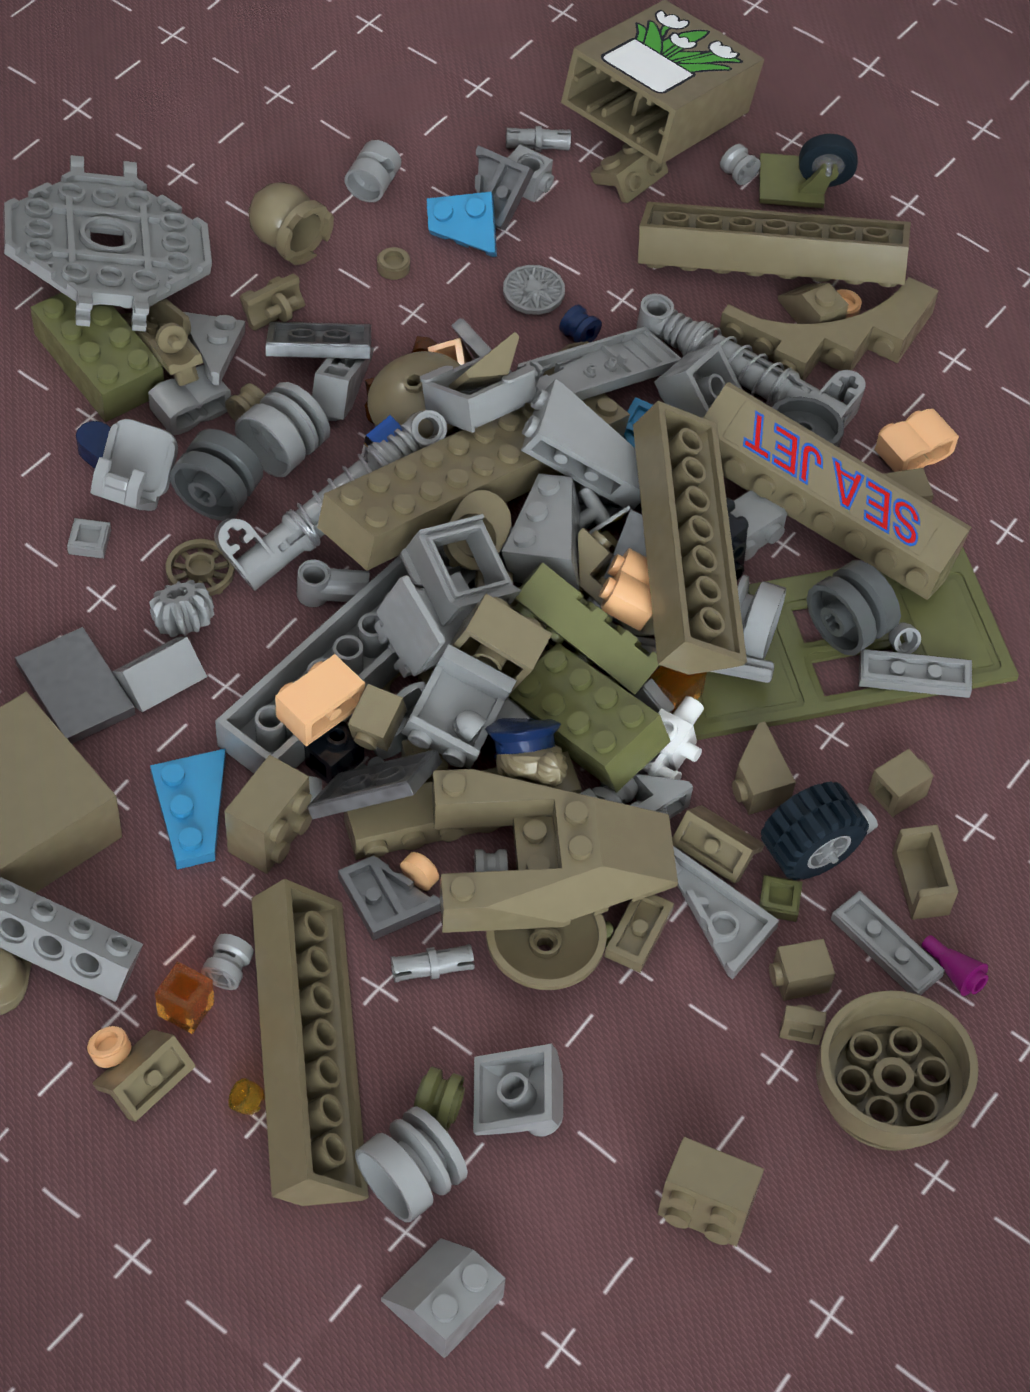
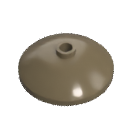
M429 351L406 354L388 363L376 375L368 393V410L374 425H379L389 415L402 425L412 414L418 411H425L420 376L442 366H453L454 369L461 365L447 355ZM424 418L419 423L418 432L423 438H430L434 427L430 420ZM447 424L446 436L458 427Z
M594 912L570 921V925L564 927L486 931L488 951L496 966L513 981L538 990L563 989L587 978L599 965L607 941V930L603 915L601 913L594 916ZM541 945H547L551 948V950L542 951L538 947Z

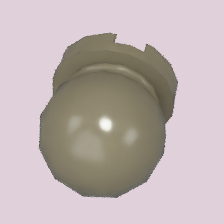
M287 182L267 184L255 193L248 209L250 228L258 239L276 248L279 255L293 265L305 264L316 257L317 254L313 251L319 246L322 239L328 242L334 227V216L327 210L325 205L316 200H310L301 188Z

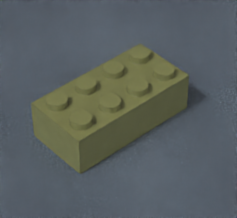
M62 292L30 307L35 336L105 422L148 402V392L157 383L164 381L163 365L139 336L132 331V328L113 305H93L90 311V327L76 325V302Z
M559 643L537 661L531 673L508 696L533 719H553L561 723L559 729L554 733L555 745L562 747V752L568 751L570 758L616 793L671 742L660 714Z

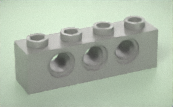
M0 877V948L116 1002L131 976L143 944Z

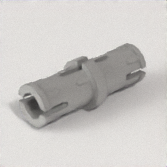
M535 126V129L507 127L506 149L517 148L521 144L529 149H535V152H541V149L570 150L571 129L550 130L542 129V126Z
M470 944L435 950V947L426 948V952L391 957V964H393L391 968L395 983L430 976L431 980L439 979L440 974L474 970L475 965L472 962L474 961V956Z

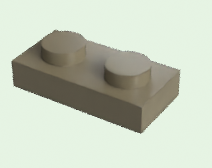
M655 894L635 902L631 900L605 949L604 957L641 973L673 912L674 903Z

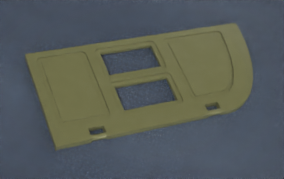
M963 547L946 581L928 600L880 572L891 585L898 599L901 613L899 624L902 622L911 624L921 634V643L917 650L911 654L972 660V689L1017 681L1019 674ZM840 568L766 581L786 588L785 600L779 621L764 659L774 663V674L771 682L764 683L713 672L688 675L659 665L658 686L675 706L670 712L671 714L676 711L685 696H690L703 705L704 710L693 725L697 740L755 730L758 723L764 721L768 727L937 695L867 688L824 696L812 663L853 655H844L835 650L825 640L804 643L792 611L807 609L809 589L826 577L833 576V573ZM762 582L749 584L748 594L755 595ZM889 632L881 638L875 639L871 645L865 648L879 651L892 649L893 652H897L889 642ZM902 635L900 636L901 644L905 643Z

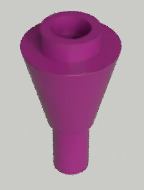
M932 935L924 939L921 947L939 961V965L945 969V973L962 996L969 995L970 993L977 994L984 988L989 978L987 975V964L956 950L948 949Z

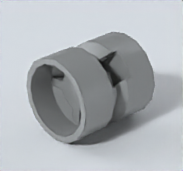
M380 140L367 142L345 175L347 189L359 200L365 202L379 201L401 167L399 153L386 142Z

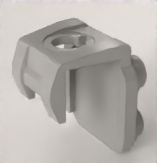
M123 419L113 424L108 434L103 458L99 457L90 493L137 510H155L159 497L169 489L170 471L175 465L178 454V444L175 437L166 430L133 419Z

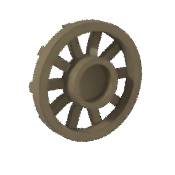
M193 539L178 545L172 550L166 561V575L170 585H174L177 581L189 578L188 581L194 580L196 583L207 582L210 587L206 588V590L209 591L210 596L223 593V590L233 581L235 568L219 550L215 541L209 539ZM198 548L196 553L191 555L187 553L189 549ZM203 548L212 549L214 552L209 555L203 552ZM180 554L186 560L185 564L174 561ZM220 554L227 560L220 563L214 562ZM229 567L227 574L215 571ZM172 568L186 571L173 575ZM212 578L221 579L222 581L216 584Z

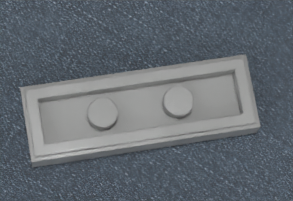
M863 649L859 655V686L970 698L972 692V660Z
M858 891L832 912L831 920L907 992L921 996L943 977L945 969L861 891Z

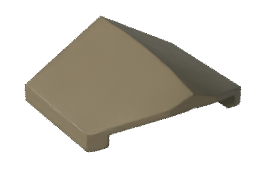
M516 332L512 333L448 387L456 391H472L491 386L502 380L503 376L509 374L519 341L518 334Z

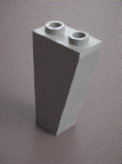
M555 379L545 390L540 388L531 402V407L534 409L533 415L527 420L522 430V434L526 437L521 451L562 474L572 477L573 480L623 508L630 506L631 510L635 509L641 503L635 448L562 382Z

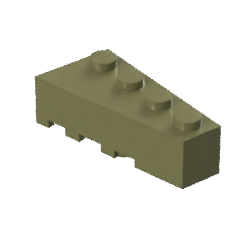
M539 563L519 589L522 591L514 599L518 602L514 607L517 612L524 617L533 619L536 617L547 626L545 630L552 633L551 640L561 645L565 641L576 650L573 654L590 666L594 665L607 678L627 692L635 695L659 666L657 653L654 651L649 653L641 646L642 643L637 637L620 625H615L612 622L613 619L591 601L587 602L577 589L544 563Z

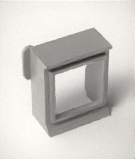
M485 355L454 369L453 366H442L420 376L426 410H433L441 414L447 424L474 433L475 428L525 406V403L531 404L536 394L535 367L525 366L503 376L502 381L488 387L472 391H456L448 386Z
M483 514L421 529L400 553L412 582L415 585L424 586L443 627L450 625L460 611L474 608L486 593L492 597L501 598L510 605L522 591L513 585L485 527ZM466 540L484 577L485 585L457 592L436 547Z

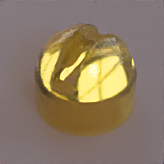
M242 1078L231 1089L228 1099L229 1107L241 1114L253 1115L262 1109L259 1107L261 1100H265L264 1090L257 1083Z

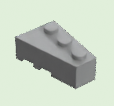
M538 473L502 550L507 570L513 573V582L524 583L538 564L544 563L575 589L579 590L578 533L580 531V505L572 477Z

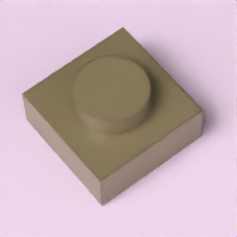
M786 1005L781 1021L779 1038L819 1045L825 1028L827 1012L816 1011L813 1007L807 1005Z

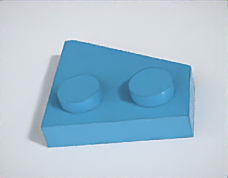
M492 191L427 198L428 230L431 235L442 239L454 240L456 244L467 248L469 246L486 252V255L491 257L497 256L494 197Z

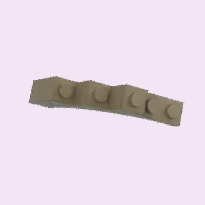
M908 277L905 285H902L897 292L875 308L846 319L814 324H793L760 319L728 304L722 312L719 329L722 336L726 338L734 336L738 345H750L752 351L757 355L765 353L768 359L773 361V364L781 362L784 370L788 368L794 369V371L799 373L800 379L805 381L819 361L840 371L853 370L867 349L898 363L932 315L939 290Z

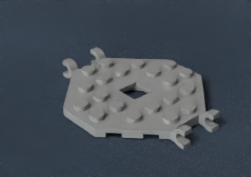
M71 155L70 172L62 175L60 182L54 185L48 182L28 191V197L20 201L13 198L4 202V254L76 302L75 322L77 326L90 327V311L93 305L102 304L132 308V331L146 332V316L149 315L150 306L208 276L212 267L208 223L198 217L193 220L181 213L182 207L163 194L156 197L147 191V184L137 178V162L123 161V177L84 173V157ZM90 232L123 236L124 245L119 247L100 245L91 240Z

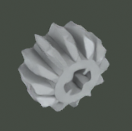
M189 580L185 583L177 581L176 584L171 586L165 585L164 590L156 591L154 598L149 602L151 607L150 613L155 626L160 634H169L170 637H176L179 634L187 636L190 632H199L200 627L211 624L210 619L215 615L213 610L214 604L209 591L206 590L204 583H195L194 580Z

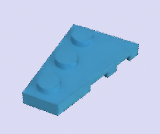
M226 749L150 765L153 783L177 870L215 861Z

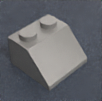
M719 342L687 353L654 381L664 403L702 418L725 384L730 382L742 389Z
M440 1238L381 1297V1301L445 1359L503 1298L506 1278L475 1250Z

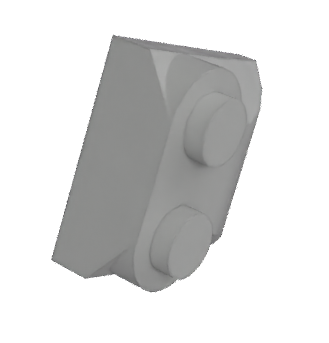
M552 1043L474 1057L473 1133L476 1136L529 1131L534 1136L543 1137L552 1134L559 1128L563 1120V1072L558 1052Z

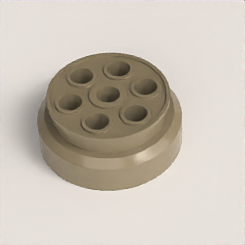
M893 990L878 991L852 1000L832 1018L826 1028L818 1051L816 1078L825 1105L839 1126L850 1136L878 1149L892 1151L907 1150L939 1140L960 1122L976 1090L978 1059L969 1034L957 1018L944 1007L914 993ZM895 1045L905 1046L910 1052H902ZM855 1050H865L871 1057H863ZM923 1075H932L938 1082H930ZM883 1079H891L895 1081L899 1085V1087H891L887 1085L883 1081ZM843 1084H853L859 1091H849ZM911 1109L922 1110L927 1117L916 1116ZM871 1114H880L887 1119V1122H879Z

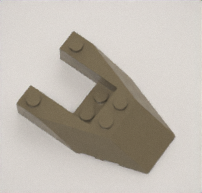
M475 769L433 771L432 806L434 829L513 826L517 870L441 874L440 910L442 933L564 927L570 925V921L593 912L595 916L608 911L610 906L630 899L632 902L678 885L669 814Z

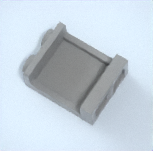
M448 644L401 733L408 736V740L419 748L437 750L449 764L456 767L464 766L470 769L476 761L488 735L485 728L495 722L517 680ZM464 710H472L487 720L469 744L463 742L456 735L453 728L455 718Z

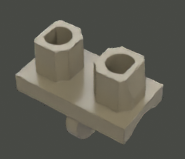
M293 273L285 278L275 277L269 280L266 287L256 292L249 290L240 295L243 311L246 313L249 327L255 331L278 319L282 322H287L292 319V312L305 306L297 275Z
M167 323L161 326L157 331L156 340L148 341L150 350L170 375L174 374L175 381L179 386L197 381L199 377L195 366L203 363L201 353L187 338V334L182 326L177 323Z

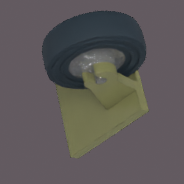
M821 134L809 139L802 146L799 156L760 153L759 203L824 208V194L827 188L847 182L856 172L858 154L854 144L846 137L838 134Z

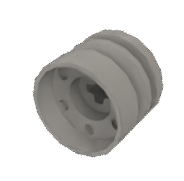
M280 382L260 400V404H254L235 422V434L238 439L247 444L258 456L265 472L275 477H286L305 459V455L313 453L317 447L330 437V425L319 403L307 391L293 383Z
M743 575L737 587L746 656L764 660L779 621L785 600L786 588L763 581L755 595L748 594L749 576Z
M418 1106L411 1107L404 1112L402 1119H396L390 1123L389 1131L391 1137L384 1133H377L355 1151L358 1168L373 1193L392 1214L405 1223L412 1222L432 1206L434 1199L431 1191L438 1195H446L450 1192L452 1185L460 1184L467 1178L468 1174L465 1160L448 1132L433 1116Z

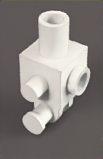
M685 696L673 714L662 708L660 709L658 714L662 718L671 742L643 767L638 774L644 775L647 772L649 776L680 780L682 773L678 769L684 760L688 758L696 762L699 759L702 749L695 745L697 739L693 726L704 710L703 705L690 696Z

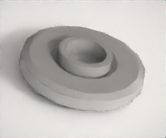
M525 265L517 267L508 273L503 282V296L506 302L515 310L525 314L541 315L549 313L560 306L565 296V284L561 276L550 268L541 265Z

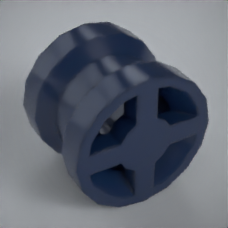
M578 304L565 313L560 322L559 330L565 336H572L574 343L585 341L590 343L598 336L602 322L596 316H589L586 308Z

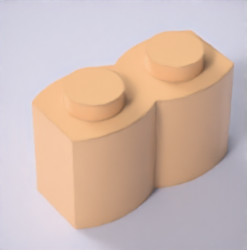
M934 409L919 410L912 413L906 421L895 424L890 423L884 426L878 433L874 450L894 472L924 468L926 465L935 464L950 456L955 450L959 436Z
M628 548L623 556L617 554L610 564L607 574L612 577H609L604 583L599 597L604 599L601 609L605 613L641 631L653 614L647 557Z

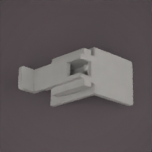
M460 571L450 575L457 592L470 589ZM405 575L398 579L377 609L376 613L380 620L377 621L374 628L379 635V643L385 644L390 641L391 644L388 647L391 653H397L399 659L394 664L395 670H399L403 678L411 674L416 676L437 665L447 645L451 643L461 623L473 608L460 611L450 625L443 627L425 588L417 591L409 576Z

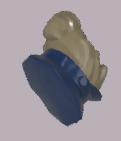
M502 718L485 728L486 732L495 741L496 754L493 759H496L498 774L505 777L508 775L510 778L519 776L530 780H537L550 787L560 785L566 777L568 764L565 761L566 756L562 753V747L555 745L554 733L559 729L561 723L553 719Z

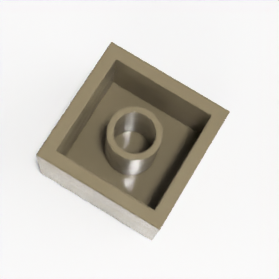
M486 593L463 620L450 645L517 680L511 691L512 693L534 669L552 633L545 630L537 620L524 617L511 609L509 604L503 599L492 597Z
M269 755L224 811L228 852L266 874L275 863L280 864L286 858L291 842L298 834L303 835L312 821L307 808L312 798L309 789V776Z
M683 1137L665 1181L657 1215L664 1217L674 1227L681 1229L689 1227L704 1233L708 1240L716 1244H731L737 1247L753 1206L764 1168Z

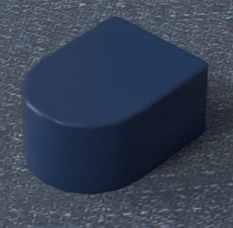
M100 421L86 422L76 432L78 453L94 469L99 457L103 458L108 434L111 429L110 426Z

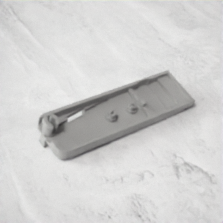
M644 326L520 363L516 370L525 366L535 367L536 393L540 388L545 390L557 379L577 397L584 400L660 376L678 362L681 357ZM555 367L553 374L543 376L545 371Z

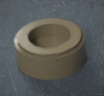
M386 248L377 256V270L386 279L398 280L404 278L410 271V256L401 248Z

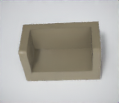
M938 824L901 829L892 855L911 919L916 920L950 915L958 894V888Z

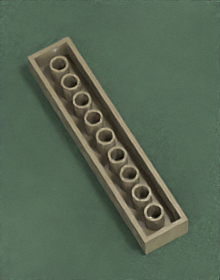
M604 393L582 400L622 437L624 436L630 417L627 411ZM525 403V406L475 428L474 433L461 430L324 493L317 528L368 571L400 555L401 551L407 547L419 530L449 523L459 503L467 494L476 490H488L497 494L506 503L531 491L538 473L558 476L563 474L521 451L526 437L522 434V430L534 411L531 404Z

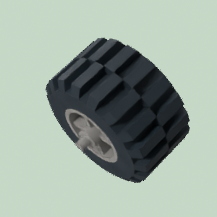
M830 781L806 788L781 804L765 822L761 830V840L788 879L804 880L832 869L850 856L867 835L869 824L845 788L838 782L833 783Z

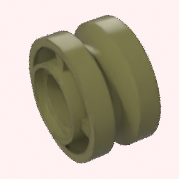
M431 1066L427 1075H424L421 1080L414 1107L418 1106L427 1111L448 1132L451 1123H455L465 1092V1087H463L464 1076L453 1073L446 1080L443 1078L442 1069Z

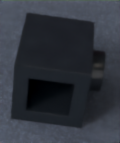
M343 721L308 746L304 745L305 765L327 784L338 773L353 770L364 761V747L354 741L349 726Z

